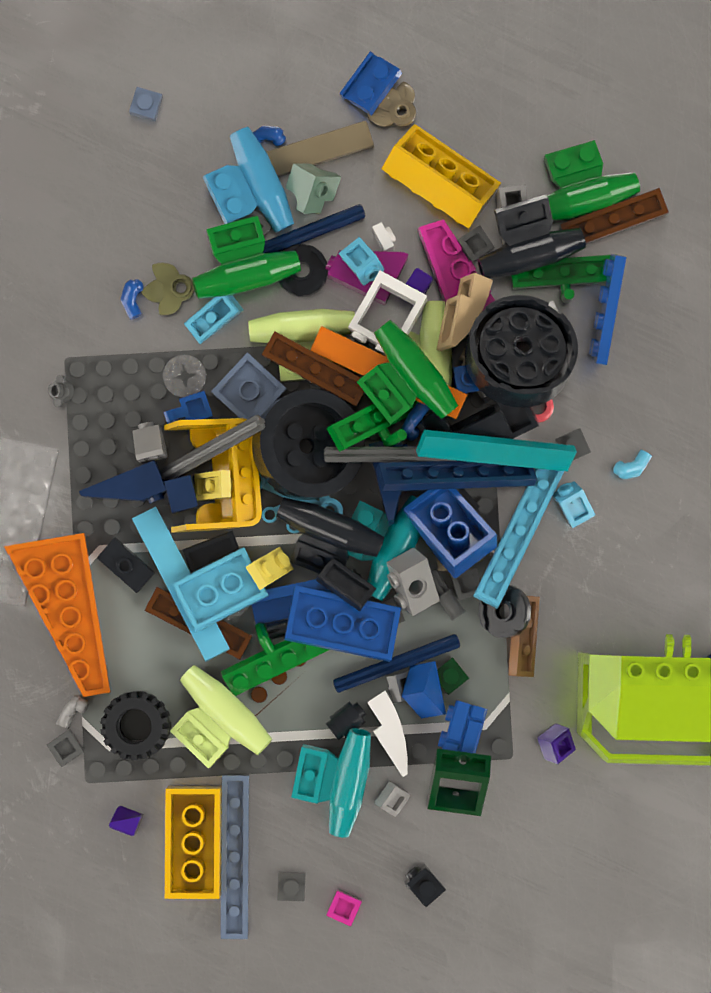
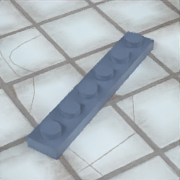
M222 775L221 939H248L249 775Z

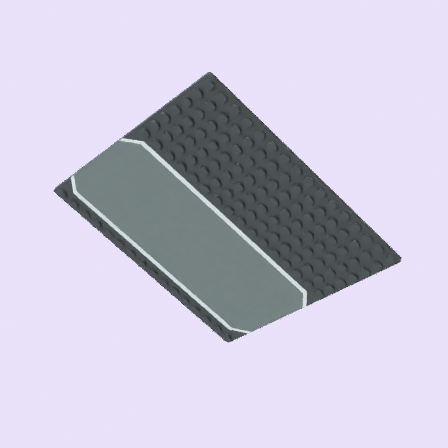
M469 334L455 347H452V367L462 365L463 362L459 358L466 347ZM370 342V349L376 351V345ZM266 346L68 357L64 361L65 381H70L74 388L72 399L66 402L73 535L85 533L111 690L110 693L83 697L81 694L82 699H86L89 702L87 710L82 713L83 749L85 750L84 770L87 783L296 772L303 744L327 749L339 758L346 738L343 737L338 740L326 723L331 720V715L349 701L352 705L357 702L367 714L363 718L366 723L359 729L371 733L370 767L395 766L373 732L382 725L367 702L386 691L392 701L388 691L387 677L408 672L410 666L338 693L333 684L334 679L383 660L329 650L308 660L302 667L296 666L286 671L287 681L282 685H277L269 679L255 686L263 687L267 691V699L262 703L253 701L251 697V692L255 687L237 695L236 697L254 715L260 712L256 718L270 735L272 741L259 755H256L231 738L229 748L212 767L207 768L170 732L187 711L199 707L180 682V679L193 665H196L221 682L229 690L221 671L263 651L255 630L256 623L252 605L222 619L253 635L241 660L224 652L205 662L191 634L144 611L156 587L167 592L169 590L132 518L157 507L188 569L189 566L182 549L232 530L239 548H245L251 562L258 560L278 547H281L289 560H291L296 542L303 533H290L285 522L277 518L275 522L267 523L263 520L262 516L256 525L249 527L171 533V527L196 524L197 510L204 504L215 503V500L197 501V507L173 514L167 493L163 494L164 499L149 504L148 500L139 502L85 498L79 493L80 490L144 465L136 459L132 432L139 429V424L154 422V425L159 424L162 428L169 458L156 461L160 471L162 467L196 449L190 440V430L164 431V425L167 424L164 412L181 407L180 398L205 391L213 415L209 419L239 418L211 391L247 352L287 388L280 398L305 389L326 391L307 380L281 382L279 365L262 356ZM333 362L334 364H336V365H338V366L344 368L345 370H347V371H349V372H351V373L354 374V371H352V370H350V369H348V368H346V367H344V366H342V365H339V364ZM477 391L467 393L468 396L458 418L454 419L448 415L446 417L449 423L453 425L491 405L485 403ZM365 392L357 407L346 402L355 413L374 404ZM429 410V411L426 413V415L432 413L433 411H432V410ZM406 418L387 427L390 434L400 430ZM420 429L419 436L415 440L409 441L406 438L401 441L402 444L407 443L408 447H417L422 436ZM378 433L365 439V447H369L371 443L382 441ZM305 438L299 443L300 450L303 453L308 454L313 448L310 441ZM212 459L178 478L191 475L194 480V474L212 472ZM362 462L353 480L340 491L329 495L330 498L336 499L341 503L343 515L352 518L359 501L385 512L372 462ZM497 487L464 488L480 506L476 512L497 534V538L500 537ZM260 489L262 511L266 507L274 508L281 504L283 497L265 489ZM427 490L402 491L397 513L410 495L418 498ZM331 506L326 507L327 509L335 511V509ZM268 510L265 512L267 520H272L275 517L274 511ZM420 536L415 549L427 558L430 570L436 569L438 571L436 556ZM115 537L155 572L138 593H135L97 559L98 555ZM487 554L483 558V562H477L469 568L477 567L480 580L492 556ZM349 555L346 567L348 569H356L357 573H360L361 577L367 581L373 561H361ZM291 563L294 570L272 582L265 589L317 579L319 574ZM440 571L439 574L450 589L453 588L452 593L457 599L451 574L448 571ZM395 588L391 589L384 600L396 595ZM373 596L369 599L372 602H381V600ZM473 596L459 600L458 602L466 612L451 621L450 616L440 602L414 616L405 609H402L405 621L398 624L392 657L456 634L460 641L459 648L417 664L435 661L438 669L449 659L454 658L469 679L450 695L441 687L446 713L449 704L454 706L456 700L488 709L475 754L490 755L491 760L511 759L513 757L506 638H498L491 635L481 625L479 618V604L481 600ZM504 605L501 606L499 612L503 619H505ZM279 629L271 630V631H267V632H268V634H269V632L278 631ZM284 637L273 639L271 642L275 645L284 641ZM133 691H143L156 696L159 701L165 704L164 707L166 711H169V721L171 722L170 735L165 745L152 756L139 760L122 759L120 755L113 754L110 751L111 748L103 742L105 738L100 732V729H102L100 721L104 716L105 708L110 705L114 698ZM406 701L393 703L406 741L408 765L434 764L437 749H442V747L438 746L441 732H447L450 722L445 720L446 714L421 719ZM138 709L126 712L121 720V730L124 736L134 742L146 739L151 732V721L148 715Z

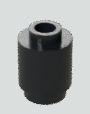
M349 701L330 716L331 720L326 725L335 737L340 740L343 737L347 738L350 729L360 728L364 725L366 721L363 718L367 714L357 702L352 705Z

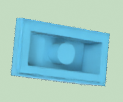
M233 295L214 297L189 318L184 325L198 343L202 344L237 317L244 309Z

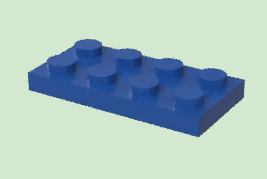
M611 254L610 259H605L603 275L607 276L605 286H600L598 301L602 303L601 311L595 313L593 328L597 330L596 339L591 338L588 354H591L592 360L597 364L607 365L626 263V257Z
M295 586L284 640L391 662L401 607L368 601L362 610L358 611L334 593Z

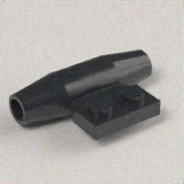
M542 195L494 210L499 235L507 244L478 258L477 262L480 273L484 277L513 276L557 263L585 249L586 242L581 228L550 231L553 219L549 199L546 195Z
M284 497L276 515V518L303 533L296 542L290 562L318 574L321 573L332 557L346 566L349 559L348 551L377 557L385 539L384 536L355 519L320 505Z

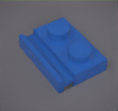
M370 51L341 90L340 95L372 116L402 75V72L398 67L381 57H377Z

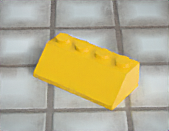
M416 124L394 145L381 168L391 178L398 180L410 188L413 193L420 195L432 203L435 208L442 210L454 218L457 223L464 225L468 229L479 217L501 185L500 181Z

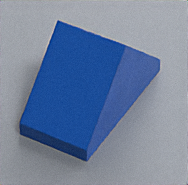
M435 661L410 666L402 692L404 700L421 719L446 714Z

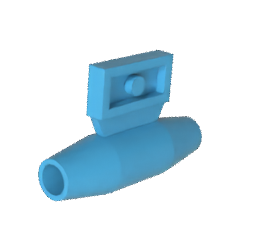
M249 127L232 133L230 140L238 166L226 165L203 176L224 224L247 217L258 207L275 233L292 226L294 220L286 192L268 154Z

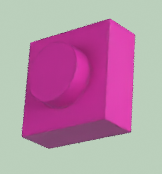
M337 889L326 916L351 927L362 900Z

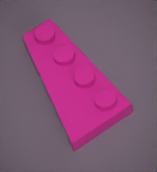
M443 219L421 226L417 230L442 300L446 305L447 299L457 296L460 279L477 272L476 267L471 260H468L462 251V246ZM491 290L483 310L487 305L495 301L491 295Z

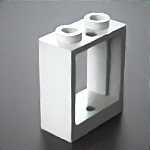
M380 270L348 327L349 331L352 332V338L363 344L366 341L376 345V351L385 355L374 333L359 325L380 287L414 305L401 328L407 335H409L428 299L427 295Z

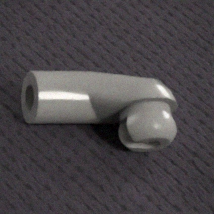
M80 695L74 696L64 705L56 724L69 729L76 711L84 713L88 708L89 702L86 699H82Z

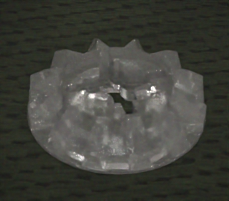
M178 355L172 358L164 368V384L172 394L178 397H186L198 393L205 385L206 372L204 366L193 356ZM182 365H184L187 373L196 374V376L188 379L187 387H185L182 380L173 379V377L182 374Z

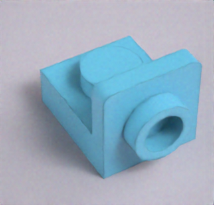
M360 237L338 253L341 259L356 274L363 286L375 280L380 270L384 271L378 257Z
M575 481L561 485L554 492L553 498L559 504L572 528L595 516L583 489Z

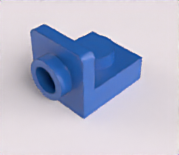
M466 365L453 367L452 379L455 389L466 394L480 391L472 381Z

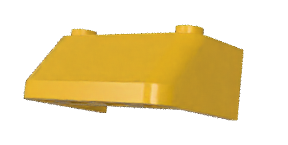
M247 419L177 420L164 425V431L190 430L191 443L195 448H198ZM253 436L212 458L213 471L230 470V478L233 482L231 498L215 499V503L202 505L196 513V524L171 527V533L249 527L256 525L260 521L262 516L259 471L255 465L252 453Z

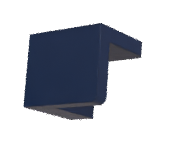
M188 475L164 481L173 514L198 506L193 476Z

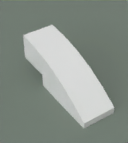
M384 691L367 702L382 725L373 732L402 777L408 774L406 741L396 709L388 694Z

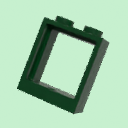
M437 749L429 786L427 809L481 816L490 780L491 756ZM440 779L479 783L478 791L440 787Z

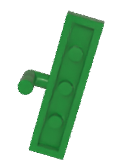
M610 255L569 257L551 265L511 276L512 289L560 286L562 302L569 303L575 295L571 285L606 283L607 276L603 275L605 259H610Z
M415 400L413 407L391 424L375 404H372L329 426L327 430L339 452L376 433L380 436L384 446L392 447L406 439L407 433L405 430L400 429L390 434L387 427L407 418L418 401Z
M260 622L255 625V630L263 651L222 670L221 674L230 692L237 696L330 649L286 640L273 645L265 624Z

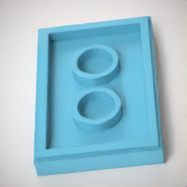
M244 547L172 583L196 633L269 596L265 587L259 590L247 571L246 566L252 562Z

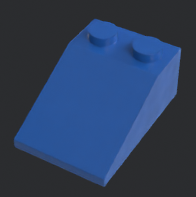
M456 489L427 490L403 508L404 513L436 558L455 579L497 548V534Z

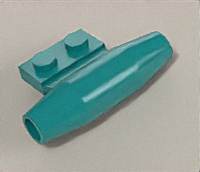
M412 495L409 496L397 513L395 522L391 526L388 525L385 512L362 501H359L352 516V519L361 522L385 537L377 557L348 551V555L356 559L373 561L367 582L377 588L372 596L381 601H384L393 588L387 577L389 569L386 562L413 547L415 548L421 536L403 511L404 507L416 499Z
M352 728L349 730L339 758L327 749L303 744L301 747L291 798L316 804L330 800L329 833L336 837L346 838L350 836L362 806L370 768L371 733L363 729Z

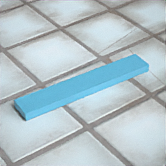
M535 468L537 481L534 486L526 487L473 597L496 609L499 607L564 471Z
M157 507L132 518L205 662L230 650L217 623L197 633L194 631L172 586L173 582L191 573Z

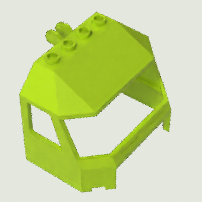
M666 634L664 657L594 655L578 652L577 734L603 761L607 763L711 766V754L710 756L610 754L592 735L593 715L615 740L711 742V658L691 657L690 635L683 636L682 657H673L674 638L672 634Z

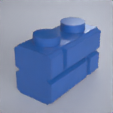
M457 700L454 706L449 704L445 717L446 721H450L447 732H441L438 746L445 750L476 753L488 709Z

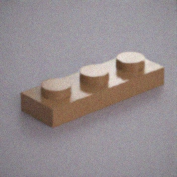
M527 596L531 605V618L526 629L519 635L511 638L509 676L534 677L540 597Z

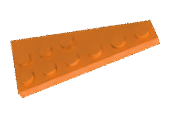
M85 533L4 546L83 697L110 693Z

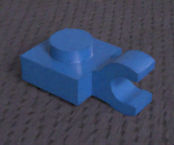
M205 391L180 398L181 407L164 412L167 424L183 418L186 420H200L213 417Z

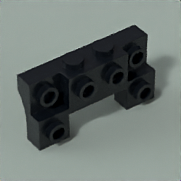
M497 402L453 425L449 423L446 416L441 419L432 412L424 416L417 426L422 434L424 430L514 439L538 427L539 422L531 407H510Z

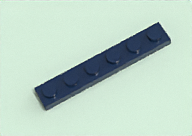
M467 461L379 463L376 469L382 491L534 486L537 481L534 468Z

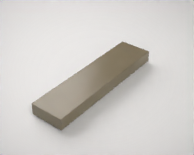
M365 120L282 146L266 153L278 177L290 174L293 163H305L316 166L373 148L374 143Z

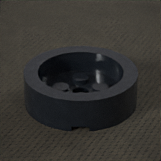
M526 295L507 296L487 305L479 316L476 317L466 342L465 363L474 384L490 399L510 407H534L553 399L566 385L577 361L578 341L574 328L567 317L548 306V302ZM518 342H525L529 345L530 350L524 353L515 345Z
M317 389L299 390L278 399L260 416L265 420V428L252 437L253 458L260 475L266 479L275 491L292 499L313 500L340 491L353 480L362 462H325L324 449L326 447H336L327 428L353 415L355 412L345 401L336 395ZM304 438L309 440L313 446L308 454L303 453L299 447L300 441ZM365 439L351 447H365Z

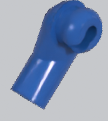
M264 125L253 132L260 143L264 140H269L275 146H280L286 140L283 134L284 131L276 126Z
M139 279L127 281L121 295V302L130 320L142 315L135 301L137 294L143 291V283Z
M420 402L410 411L401 429L406 431L409 441H413L419 436V429L416 426L430 409Z

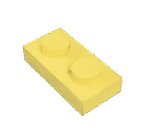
M230 470L194 474L197 501L231 498L233 482L230 478Z
M281 547L276 548L246 566L247 571L259 590L294 570L288 556Z

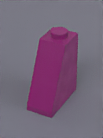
M373 251L384 268L383 272L398 280L409 254L405 252ZM339 254L336 257L332 255L325 269L329 271L327 274L328 279L366 296L373 281L363 286L356 274L341 259ZM380 287L373 301L385 306L391 293Z

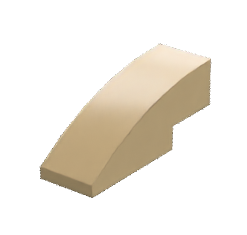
M477 273L460 279L457 296L446 301L436 350L443 351L455 347L468 334L476 317L483 311L491 289L492 279Z

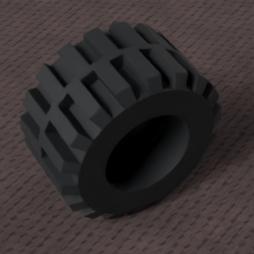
M143 691L122 694L114 698L104 710V716L100 721V724H102L100 732L105 738L103 742L111 748L110 751L113 754L120 755L122 759L139 760L148 758L157 753L169 738V730L171 728L169 711H166L165 704L159 701L153 694L150 695ZM133 709L142 710L151 721L150 734L146 739L138 742L127 739L121 730L123 715Z

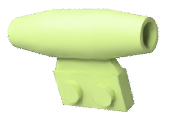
M427 301L422 312L419 335L410 331L408 336L425 353L443 376L446 384L452 386V348L443 351L436 350L446 305L444 301Z
M312 309L280 312L249 320L250 342L268 343L274 331L311 350L321 326L342 336L352 334L348 326L355 315V311ZM279 365L281 382L306 380Z
M193 665L181 677L180 682L199 707L187 711L170 732L207 768L212 767L229 748L231 738L256 755H259L270 744L272 738L255 715L221 682L196 665Z

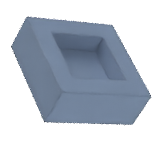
M136 87L129 113L156 121L163 98L162 94Z

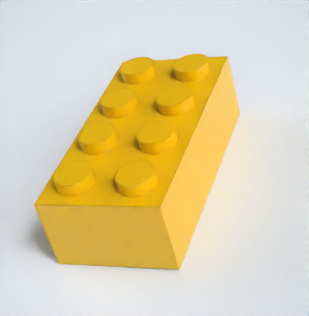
M168 786L166 788L165 899L220 898L222 786Z

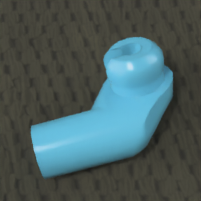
M640 450L633 462H617L613 468L614 473L622 479L638 477L644 471L652 455L644 450Z

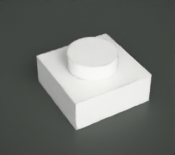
M382 222L373 226L372 233L381 250L386 252L393 251V242L396 239L390 227L385 228Z

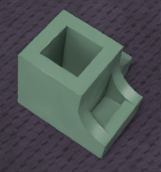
M293 163L286 189L295 195L297 200L296 209L303 214L321 213L324 202L334 200L341 176L335 172L322 170L312 164Z

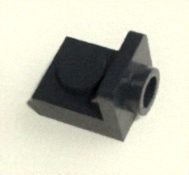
M425 864L421 868L416 865L405 875L408 878L404 881L406 887L414 893L425 907L446 891V888Z

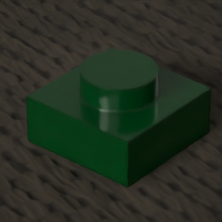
M453 657L437 669L440 685L448 695L469 679Z

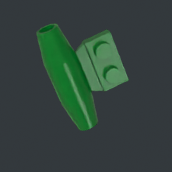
M595 140L545 154L544 156L551 180L560 188L546 195L549 199L553 221L570 219L617 204L640 192V184L635 172L602 176L603 161Z
M254 216L206 229L213 257L221 265L193 277L192 281L198 299L231 296L272 285L300 272L301 265L295 250L263 253L265 238L259 217Z
M391 319L374 332L389 362L378 364L360 378L357 383L390 424L411 409L417 397L441 419L459 406L440 372L417 343Z

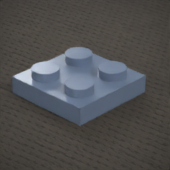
M247 352L211 392L239 418L249 419L255 415L261 416L271 404L283 395L287 388Z

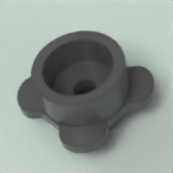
M58 375L56 381L49 385L48 393L54 399V405L61 407L63 402H68L72 399L74 388L70 381H65V376Z

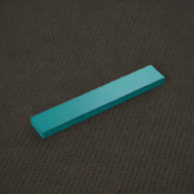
M424 430L416 452L418 457L568 472L577 450L574 445Z

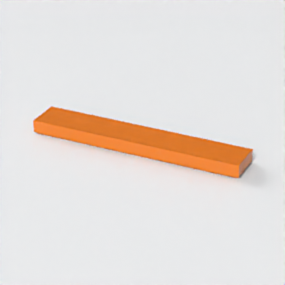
M321 326L311 348L312 352L363 376L378 364L389 362L385 355ZM448 385L459 405L448 416L457 419L468 394ZM418 397L416 398V401L424 404Z

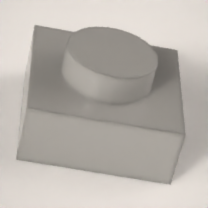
M389 781L374 803L396 817L411 795Z

